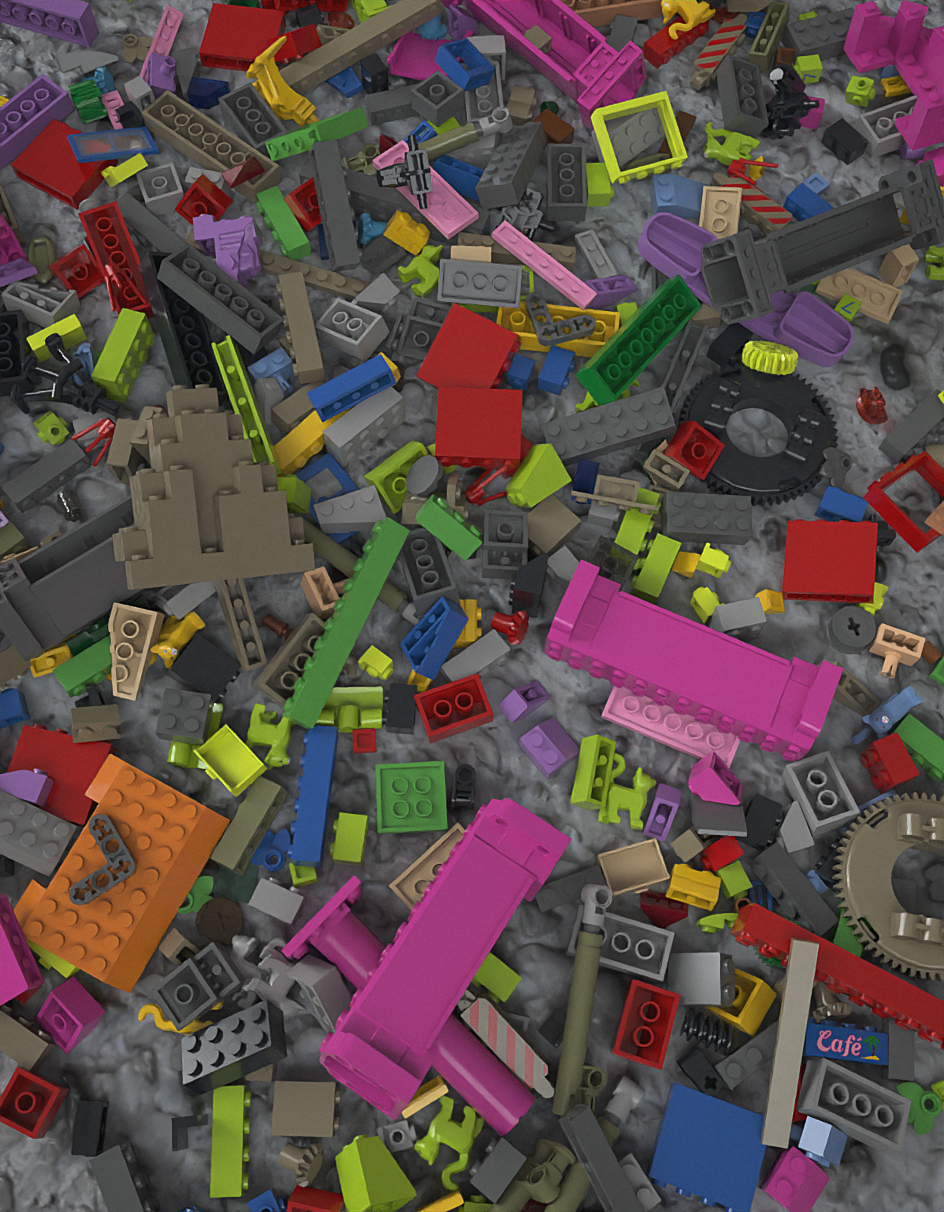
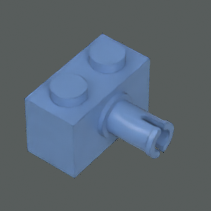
M282 347L247 367L253 384L256 383L258 378H277L284 396H288L286 390L289 394L292 393L293 387L288 383L287 379L294 376L293 361Z
M807 1116L804 1128L791 1124L789 1139L799 1143L798 1147L806 1151V1157L829 1168L830 1163L839 1166L848 1136L830 1124Z

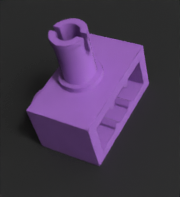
M152 52L147 61L146 83L152 89L154 98H159L167 90L175 94L176 83H173V79L176 75V67H174L176 62L174 58Z

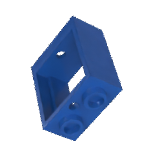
M468 38L444 43L438 48L434 61L453 82L464 89V92L489 84L495 68ZM460 57L471 70L467 71L456 58Z

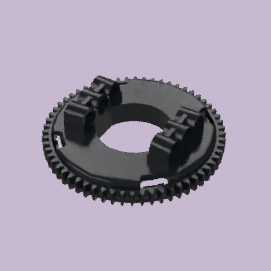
M737 362L734 368L728 364L726 371L723 367H720L719 373L713 370L712 376L707 374L705 379L701 378L700 384H695L694 389H691L690 395H687L686 401L683 403L678 428L682 422L696 421L725 445L706 478L701 480V483L707 481V488L715 487L714 493L719 490L722 492V495L751 496L753 506L760 502L762 507L766 502L770 506L775 501L778 505L783 500L785 503H788L790 499L795 500L798 496L802 497L805 492L808 493L811 488L816 487L817 483L823 479V476L818 474L821 466L826 461L822 451L829 447L836 448L838 446V443H836L838 429L834 428L837 422L832 421L834 414H829L832 408H825L828 401H821L824 395L817 396L818 389L811 390L813 384L806 385V378L800 381V374L794 377L792 373L786 375L764 373L751 369L744 363L739 367ZM748 408L762 409L774 414L784 424L788 433V440L784 450L770 457H755L742 452L731 442L727 434L726 426L730 416ZM793 480L800 482L798 487H796V484H793L789 487L779 489V485L789 483Z

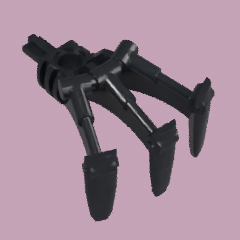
M58 333L49 335L45 339V345L57 361H65L67 363L65 369L59 372L50 368L39 367L32 355H28L22 362L23 372L26 373L35 385H41V377L55 382L52 388L24 393V389L15 384L11 390V401L26 415L30 414L28 403L37 401L71 404L76 408H82L86 412L90 411L92 414H96L98 409H101L113 416L118 414L120 405L106 399V390L94 383L90 378H85L80 371L84 367L78 358L74 360L69 353H66L62 338ZM72 374H76L82 382V386L69 379ZM63 387L69 389L70 391H63ZM88 395H93L92 398L85 399Z

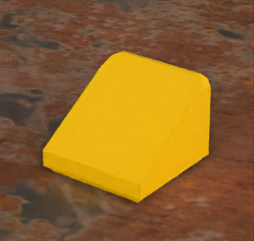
M679 551L671 571L692 578L701 555Z
M765 589L755 595V598L759 597L764 614L785 613L782 592Z
M412 670L406 684L417 685L418 691L422 693L429 690L433 680Z

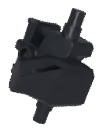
M777 64L776 69L770 73V81L775 86L776 95L770 103L766 104V110L771 112L768 117V129L765 128L762 131L763 138L774 137L782 139L784 136L792 137L794 129H800L802 126L799 119L807 116L811 108H818L820 104L819 100H810L804 92L806 84L793 67L786 64Z
M415 134L408 135L409 152H405L404 163L392 164L377 170V183L379 187L397 188L409 186L411 194L417 196L419 208L426 209L428 208L426 193L433 190L427 151L425 149L419 150Z
M526 187L519 204L496 207L503 214L499 226L506 220L531 241L537 229L540 228L552 233L555 225L543 219L544 212L539 211L544 199L543 194Z

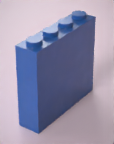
M671 1083L646 1175L652 1177L651 1183L666 1188L667 1184L675 1186V1192L690 1198L691 1193L701 1196L700 1202L715 1207L716 1202L726 1206L725 1212H750L766 1145L760 1141L764 1116L683 1085Z

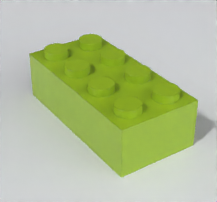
M122 308L91 377L96 384L106 390L107 399L122 403L126 402L128 396L132 394L135 380L140 376L142 364L148 358V351L154 345L155 335L145 313Z

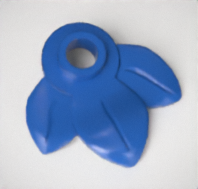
M284 828L275 836L270 831H267L250 862L254 865H263L271 872L281 870L286 862L285 854L288 851L289 844H291L289 832ZM274 856L278 857L276 864L271 863V859Z

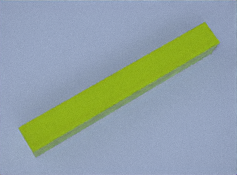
M228 335L226 336V341L217 345L213 342L211 345L235 414L242 415L244 439H251L253 464L254 462L268 461V465H276V475L282 474L280 463L239 349L231 336Z

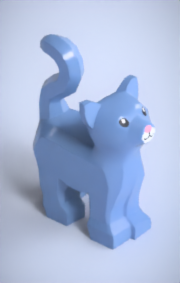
M910 685L903 689L900 694L895 693L876 708L872 714L866 715L861 719L864 723H868V725L852 738V743H860L874 730L877 733L878 740L884 738L892 728V725L923 700Z

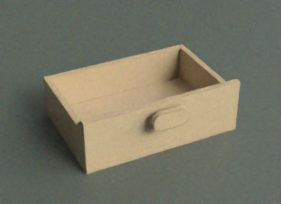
M656 838L597 856L600 870L607 887L612 890L613 897L635 891V894L648 891L650 886L667 882L670 879Z

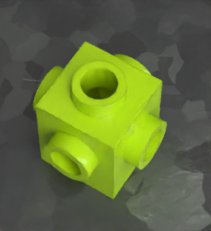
M853 75L845 91L846 103L867 107L870 100H873L876 94L874 80L868 77Z
M50 411L32 423L39 431L37 436L44 444L48 442L51 445H59L66 440V435L69 434L66 429L68 425L61 416L57 418Z

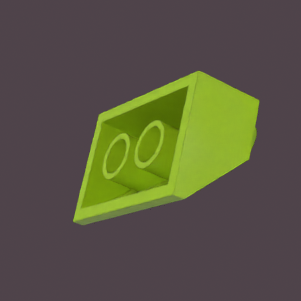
M411 440L364 476L369 486H375L380 501L392 514H396L403 508V501L406 499V492L408 491L406 477L410 468L421 457L429 456L422 443Z

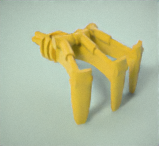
M283 36L256 57L255 62L250 65L249 70L246 72L247 79L250 77L257 78V81L252 83V85L280 121L292 119L299 126L303 127L320 120L315 116L317 108L306 97L299 95L287 85L279 73V67L275 64L274 56L287 40L286 36Z

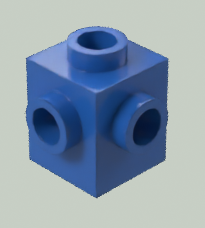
M274 1187L247 1203L251 1212H266V1208L270 1212L287 1211L285 1199L282 1195L278 1197Z

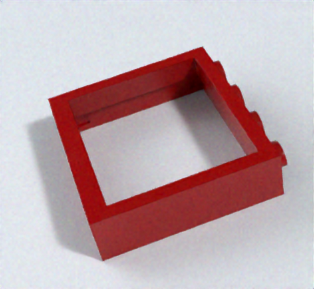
M926 451L918 456L913 454L905 462L906 464L901 462L894 468L892 473L890 471L886 472L879 482L874 480L867 487L869 491L863 497L916 553L942 535L933 528L924 533L883 491L916 470L944 498V469Z

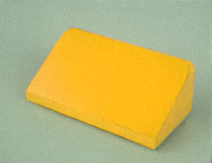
M65 641L44 651L40 657L31 659L29 662L32 666L29 668L34 678L52 673V670L74 656Z

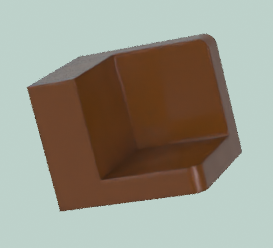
M777 47L772 71L776 69L777 64H786L792 67L796 49Z

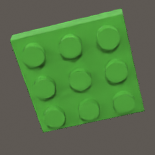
M444 761L376 765L378 835L448 831Z

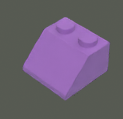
M554 717L538 724L519 740V747L547 780L579 756L580 748Z

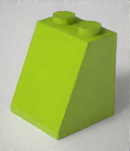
M535 444L530 448L505 489L508 493L507 498L512 505L532 508L572 480L552 444Z
M368 1134L356 1136L353 1138V1142L344 1146L343 1151L335 1157L346 1212H396L417 1196L415 1189L379 1136L368 1137Z

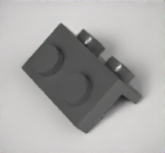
M381 234L361 249L362 260L360 261L364 269L377 276L393 263L398 262L400 258L406 255L403 247Z
M398 314L397 319L381 315L390 333L374 350V354L382 352L386 357L392 358L393 352L398 350L400 334L402 335L405 325L403 315Z

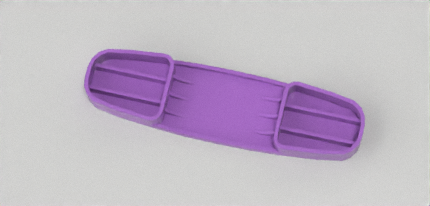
M660 212L653 215L646 223L637 243L641 256L669 278L679 274L694 296L713 308L701 271V248L707 243L718 240L713 233L671 213ZM784 290L773 292L770 294L775 312L760 318L739 322L753 333L770 342L788 346L794 349L799 357L821 367L836 365L849 350L855 337L854 329L847 320L817 297L804 291L798 295L792 291L784 294Z

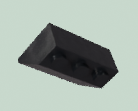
M544 553L518 568L517 576H512L508 604L512 605L511 613L515 614L517 611L522 610L527 612L529 617L537 618L546 578L549 553Z

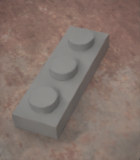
M593 229L575 235V242L596 279L617 276L614 266Z

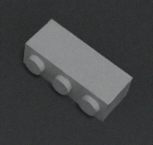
M493 629L443 664L441 674L448 683L476 673L483 679L491 673V669L496 665L502 666L509 660L510 648L496 630Z

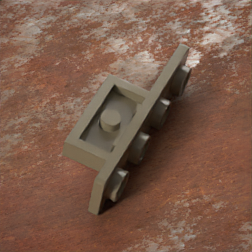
M597 474L594 495L576 491L571 492V496L575 497V501L588 503V499L595 500L596 505L609 507V503L617 504V509L630 511V508L633 507L638 508L639 513L651 515L652 511H657V506L636 503L640 485L638 481Z

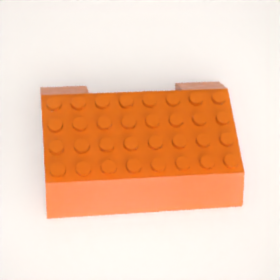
M109 754L85 795L99 803L91 818L97 814H104L114 822L136 860L137 870L135 874L89 904L76 905L71 902L69 898L71 887L108 864L89 830L88 821L49 886L47 887L32 879L13 911L25 938L100 981L131 993L177 915L179 907L181 908L188 896L187 894L192 889L213 853L214 847L220 841L231 821L125 761ZM97 821L98 826L95 827L96 830H102L105 834L104 837H101V840L113 834V831L111 833L106 832L104 825L107 823L106 821ZM112 839L107 843L106 848L108 852L114 853L119 849L120 844L118 840ZM122 861V867L116 871L113 870L112 867L110 868V870L115 874L116 880L119 879V877L116 874L120 871H125L127 873L129 872L128 867L131 865L130 862L126 863ZM106 873L100 874L97 878V884L102 888L106 887L110 882L109 875ZM91 880L88 882V884H90L91 887H89L86 890H82L80 888L78 889L79 894L76 895L77 899L82 898L84 900L85 893H87L90 890H94V894L97 893V891L92 887Z

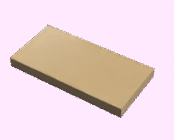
M847 268L821 279L815 293L837 303L846 293L863 302L858 312L888 324L903 294V290L852 268Z
M459 822L389 885V888L410 911L417 901L421 902L420 900L424 895L425 889L435 879L439 868L444 861H447L452 849L463 837L465 829Z

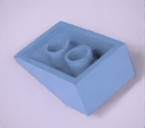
M675 174L652 175L650 196L653 215L667 212L683 219L700 218L703 186H706V184Z

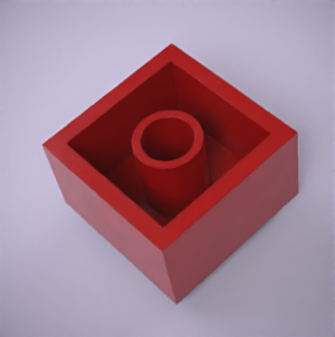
M315 23L265 40L269 48L279 38L286 36L287 40L274 56L275 62L280 61L281 65L291 62V57H293V60L303 58V53L307 55L322 46Z
M898 732L872 742L859 753L860 762L868 770L871 776V783L879 791L880 795L904 786L920 775Z
M17 1066L0 1097V1122L32 1139L44 1138L69 1088L36 1071H29L24 1067Z

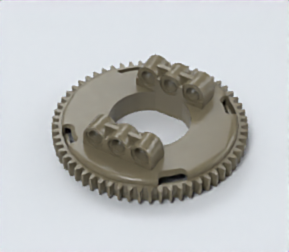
M916 792L912 793L910 798L907 793H904L901 798L897 794L893 796L892 800L887 797L883 802L880 800L875 806L871 805L868 807V811L864 810L861 812V817H856L855 823H851L848 826L851 831L847 830L844 832L843 835L846 838L841 839L839 842L844 847H839L836 850L842 856L834 858L840 865H835L832 868L839 872V874L832 877V879L839 880V884L834 885L833 889H840V894L834 898L842 899L843 903L839 904L837 908H844L846 911L841 915V917H848L850 920L845 926L853 925L855 929L851 932V935L859 934L860 938L857 943L864 941L867 943L864 951L874 950L872 958L881 955L880 964L890 961L889 969H895L898 966V973L902 974L907 970L908 977H914L917 974V979L921 980L926 975L928 981L934 980L935 977L937 981H943L944 920L924 918L925 915L909 914L900 905L894 894L891 875L896 859L904 850L916 849L937 853L944 857V796L936 801L935 794L930 795L928 799L926 793H922L919 798ZM888 812L887 818L880 821L873 828L870 827L875 821L885 816L883 813ZM864 917L868 920L873 929L879 934L877 942L873 941L875 936L870 932L863 920L858 922V918Z

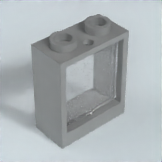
M214 581L164 586L155 593L159 599L156 603L169 617L174 615L180 620L216 591Z

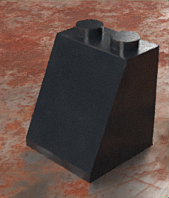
M196 634L183 647L179 657L174 660L172 666L166 670L165 674L193 692L211 694L215 702L216 700L220 701L228 691L225 689L229 682L233 683L241 673L238 671L241 665L202 636Z

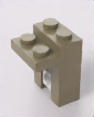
M450 473L447 493L431 492L429 495L419 497L407 491L406 499L403 501L402 524L421 525L415 520L416 513L433 494L438 498H444L453 511L461 512L465 516L466 521H468L469 501H466V494H461L462 480H458V473Z

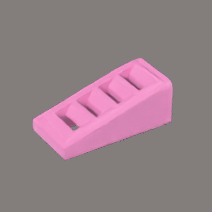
M115 90L102 95V103L107 109L108 117L114 129H124L120 122L116 123L118 119L115 109L124 105L119 92Z

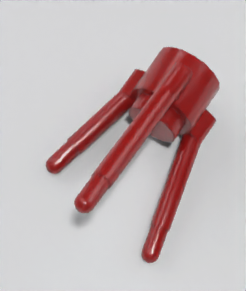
M740 157L739 161L733 160L727 174L731 176L736 175L757 188L755 186L757 182L745 175L747 171L745 164L778 168V164L746 160Z
M110 263L105 266L104 272L106 277L104 280L107 284L113 312L116 308L111 283L122 289L121 283L123 279H125L144 304H147L146 299L127 276L126 271L121 270L118 263Z
M108 417L105 420L101 418L97 423L72 437V440H76L99 427L97 432L100 435L85 450L86 453H89L103 438L107 440L93 463L94 467L98 465L112 443L116 423Z
M503 466L479 485L494 467L487 469L463 492V494H466L467 501L472 506L477 504L479 507L486 502L506 496L507 492H502L483 498L485 492L482 488L507 469V466Z

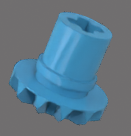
M441 14L418 27V34L423 39L427 38L428 41L442 40L447 33L446 26L441 23Z
M105 66L98 67L95 70L94 76L86 77L82 80L94 79L102 95L116 90L113 75L110 74V70L106 69Z
M362 213L358 225L360 244L368 245L370 240L376 239L383 234L388 222L371 220L369 213Z

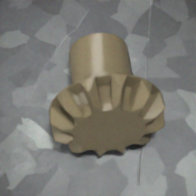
M822 982L817 983L812 988L817 1009L811 1014L812 1018L817 1019V1024H821V1021H843L844 1018L849 1017L852 1012L850 1004L841 1002L837 994L825 988L826 984Z
M287 1143L281 1150L278 1163L279 1166L296 1174V1183L299 1186H310L312 1181L317 1178L318 1172L321 1171L320 1167L323 1163L324 1150H322L321 1145L316 1143L311 1144L307 1149Z

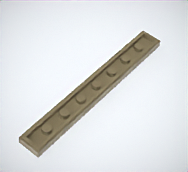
M791 939L760 1139L764 1145L788 1149L819 943L815 941Z

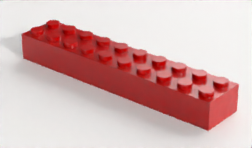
M756 903L741 907L730 932L732 936L736 937V942L746 947L752 945L759 949L758 953L769 959L774 957L780 960V965L785 968L788 965L792 938L818 942L819 949L814 975L815 983L820 981L826 984L825 988L838 995L843 993L849 996L848 1000L853 1004L861 1007L866 1005L872 1008L871 1013L878 1017L893 1019L895 1021L894 1025L907 1031L912 1029L918 1033L917 1037L929 1043L934 1041L940 1044V1049L944 1051V1001Z

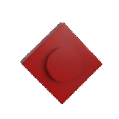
M375 728L352 730L354 754L377 753Z

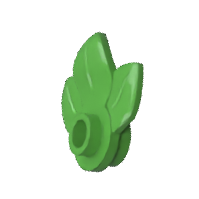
M212 876L198 877L187 894L189 904L181 906V908L179 907L178 912L181 914H188L192 911L198 913L204 903L214 899L209 896L214 887V878Z
M903 1082L898 1084L896 1089L899 1095L911 1100L907 1123H913L917 1135L928 1133L934 1126V1117L941 1112V1099L932 1091H924L917 1083ZM926 1099H929L931 1101V1107L929 1109H927L924 1105Z

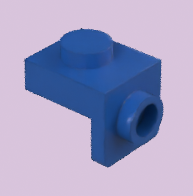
M750 12L748 20L744 24L746 26L744 34L750 38H756L766 13Z

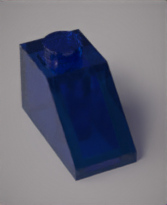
M193 76L187 95L192 107L209 110L219 105L218 98L230 93L231 90L227 81Z
M579 459L572 491L593 494L600 463ZM571 496V500L575 501V497ZM588 499V503L578 501L575 502L578 504H591L592 500Z

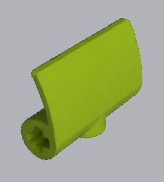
M333 687L315 725L337 727L338 731L342 733H352V730L382 729L383 688Z
M214 703L206 741L219 731L223 703ZM171 741L167 764L184 768L208 769L206 764L193 751L202 745Z

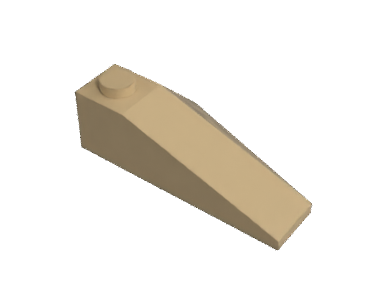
M113 603L108 623L111 638L110 653H112L113 696L137 700L153 655L150 649L157 644L165 614Z

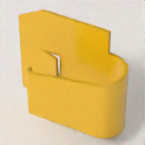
M760 156L754 161L763 162V157ZM750 165L748 177L750 176L754 181L758 180L764 175L765 167Z

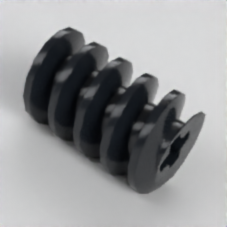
M689 1009L686 1012L680 1030V1036L683 1032L686 1033V1041L688 1042L693 1036L696 1037V1045L705 1040L706 1049L712 1043L715 1044V1052L724 1047L725 1056L729 1054L735 1038V1029L733 1030L731 1023H727L723 1027V1021L718 1019L714 1023L713 1016H708L704 1020V1014L699 1012L695 1016L694 1009Z

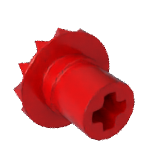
M522 610L517 611L515 615L496 612L492 618L491 629L506 634L510 644L519 645L525 639L529 626V616L527 612Z

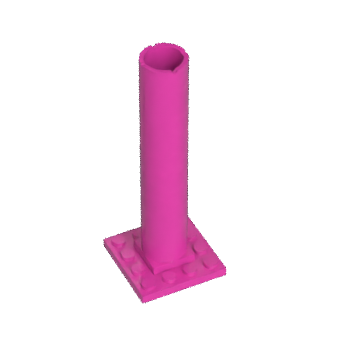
M355 875L281 951L289 959L295 961L297 958L301 960L311 950L308 946L312 943L358 990L360 986L366 987L364 983L375 964L381 965L378 962L386 946L348 907L349 904L354 906L362 897V883ZM451 1013L426 1053L435 1059L431 1066L499 1135L504 1136L519 1122V1117H523L527 1113L536 1097Z

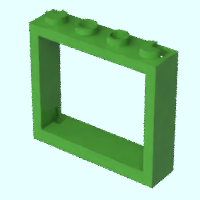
M363 107L308 124L268 140L265 144L271 160L275 161L308 151L315 142L341 139L369 127Z

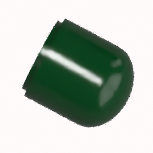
M542 102L540 113L547 108L552 113L558 114L559 106L556 102Z

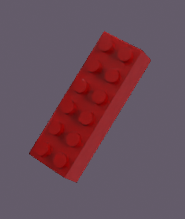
M117 201L78 213L103 278L106 277L104 272L105 266L110 263H118L121 270L126 271L127 276L147 301V304H144L125 279L121 283L122 289L111 283L118 316L122 308L145 313L147 319L154 317L139 268L141 261Z

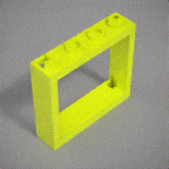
M667 91L598 108L590 117L612 184L617 182L624 184L635 177L642 179L653 172L654 175H657L668 168H671V170L678 169L688 158ZM657 108L673 158L620 172L604 121Z

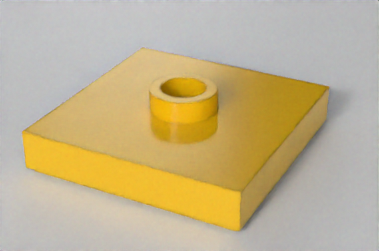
M458 1189L415 1209L414 1212H448L464 1204L462 1191Z

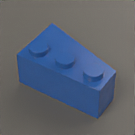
M442 596L401 641L400 645L416 673L434 681L469 619L461 605Z

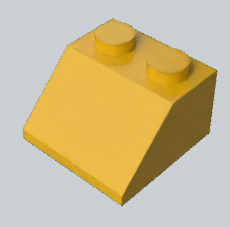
M735 968V1000L733 1007L704 1008L725 1022L731 1023L734 1028L754 1037L777 993L763 980Z

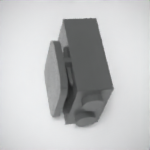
M721 952L670 953L668 959V991L681 995L678 1006L733 1007L735 1000V968L732 955Z

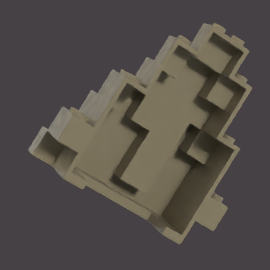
M208 384L195 385V389H187V385L173 386V389L166 392L169 417H167V414H154L153 418L146 421L151 469H141V471H136V475L129 477L135 527L120 528L119 533L112 534L115 562L125 561L128 589L134 590L314 571L313 543L305 544L302 517L295 518L294 514H288L286 491H278L276 465H268V461L254 462L253 464L251 439H244L242 415H234V411H221L219 413L217 388H209Z

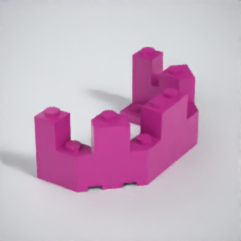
M874 1L858 4L853 13L843 50L859 73L893 64L913 94L918 97L912 114L896 118L894 124L912 151L944 142V26L934 28V30L923 27L929 7L910 1H902L896 18L885 15L881 16L882 12Z

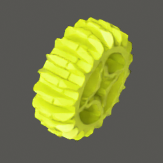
M749 341L745 344L742 352V362L746 366L764 373L777 375L791 374L798 363V353L794 349L776 342Z

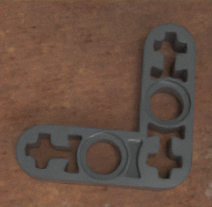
M531 292L526 296L525 307L541 345L552 346L586 337L594 332L596 323L592 316L582 315L553 323L543 296L537 292ZM531 301L538 303L537 310H535V305ZM537 316H544L546 321L540 323L535 318ZM564 327H568L572 330V332L570 334H564L561 331V329Z
M97 814L91 818L89 830L108 864L71 887L69 898L76 905L89 904L132 877L137 870L136 860L114 822L104 814ZM98 820L107 822L104 825L107 833L113 831V834L106 836L103 840H101V837H104L105 834L102 830H96L95 828L98 826ZM112 839L118 840L120 844L119 849L114 853L108 852L106 848L107 843ZM122 861L126 863L130 862L131 865L128 867L129 872L127 873L125 871H120L116 874L119 877V879L116 880L115 874L110 870V868L112 867L113 870L116 871L122 867ZM102 873L108 874L110 878L109 884L104 888L99 887L97 884V878ZM91 880L92 887L97 891V893L94 894V890H90L87 893H85L84 900L82 898L77 899L76 895L79 894L78 889L80 888L82 890H86L89 887H91V885L88 884V882Z

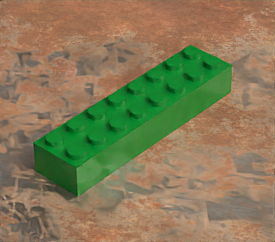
M678 274L663 282L575 374L599 406L616 401L702 307L682 277Z

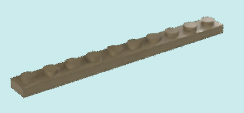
M191 229L185 243H189L197 251L205 255L195 241L194 229ZM260 250L259 258L262 264L260 272L279 277L278 275L302 272L305 286L353 300L371 284Z

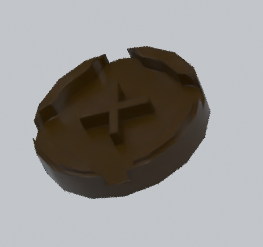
M224 897L214 898L204 903L198 911L195 921L197 932L203 941L208 944L220 942L222 946L230 944L235 935L241 934L245 922L240 906L232 899Z

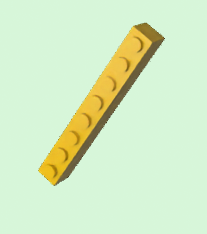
M380 352L378 355L381 354L397 383L401 377L398 367ZM353 407L324 422L321 421L317 412L313 411L274 446V450L283 473L277 475V477L292 474L296 469L303 467L313 454L319 453L323 445H325L323 431Z

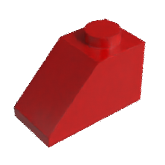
M726 835L704 849L699 854L701 857L699 860L706 871L709 870L714 874L717 870L737 861L745 853L734 836Z

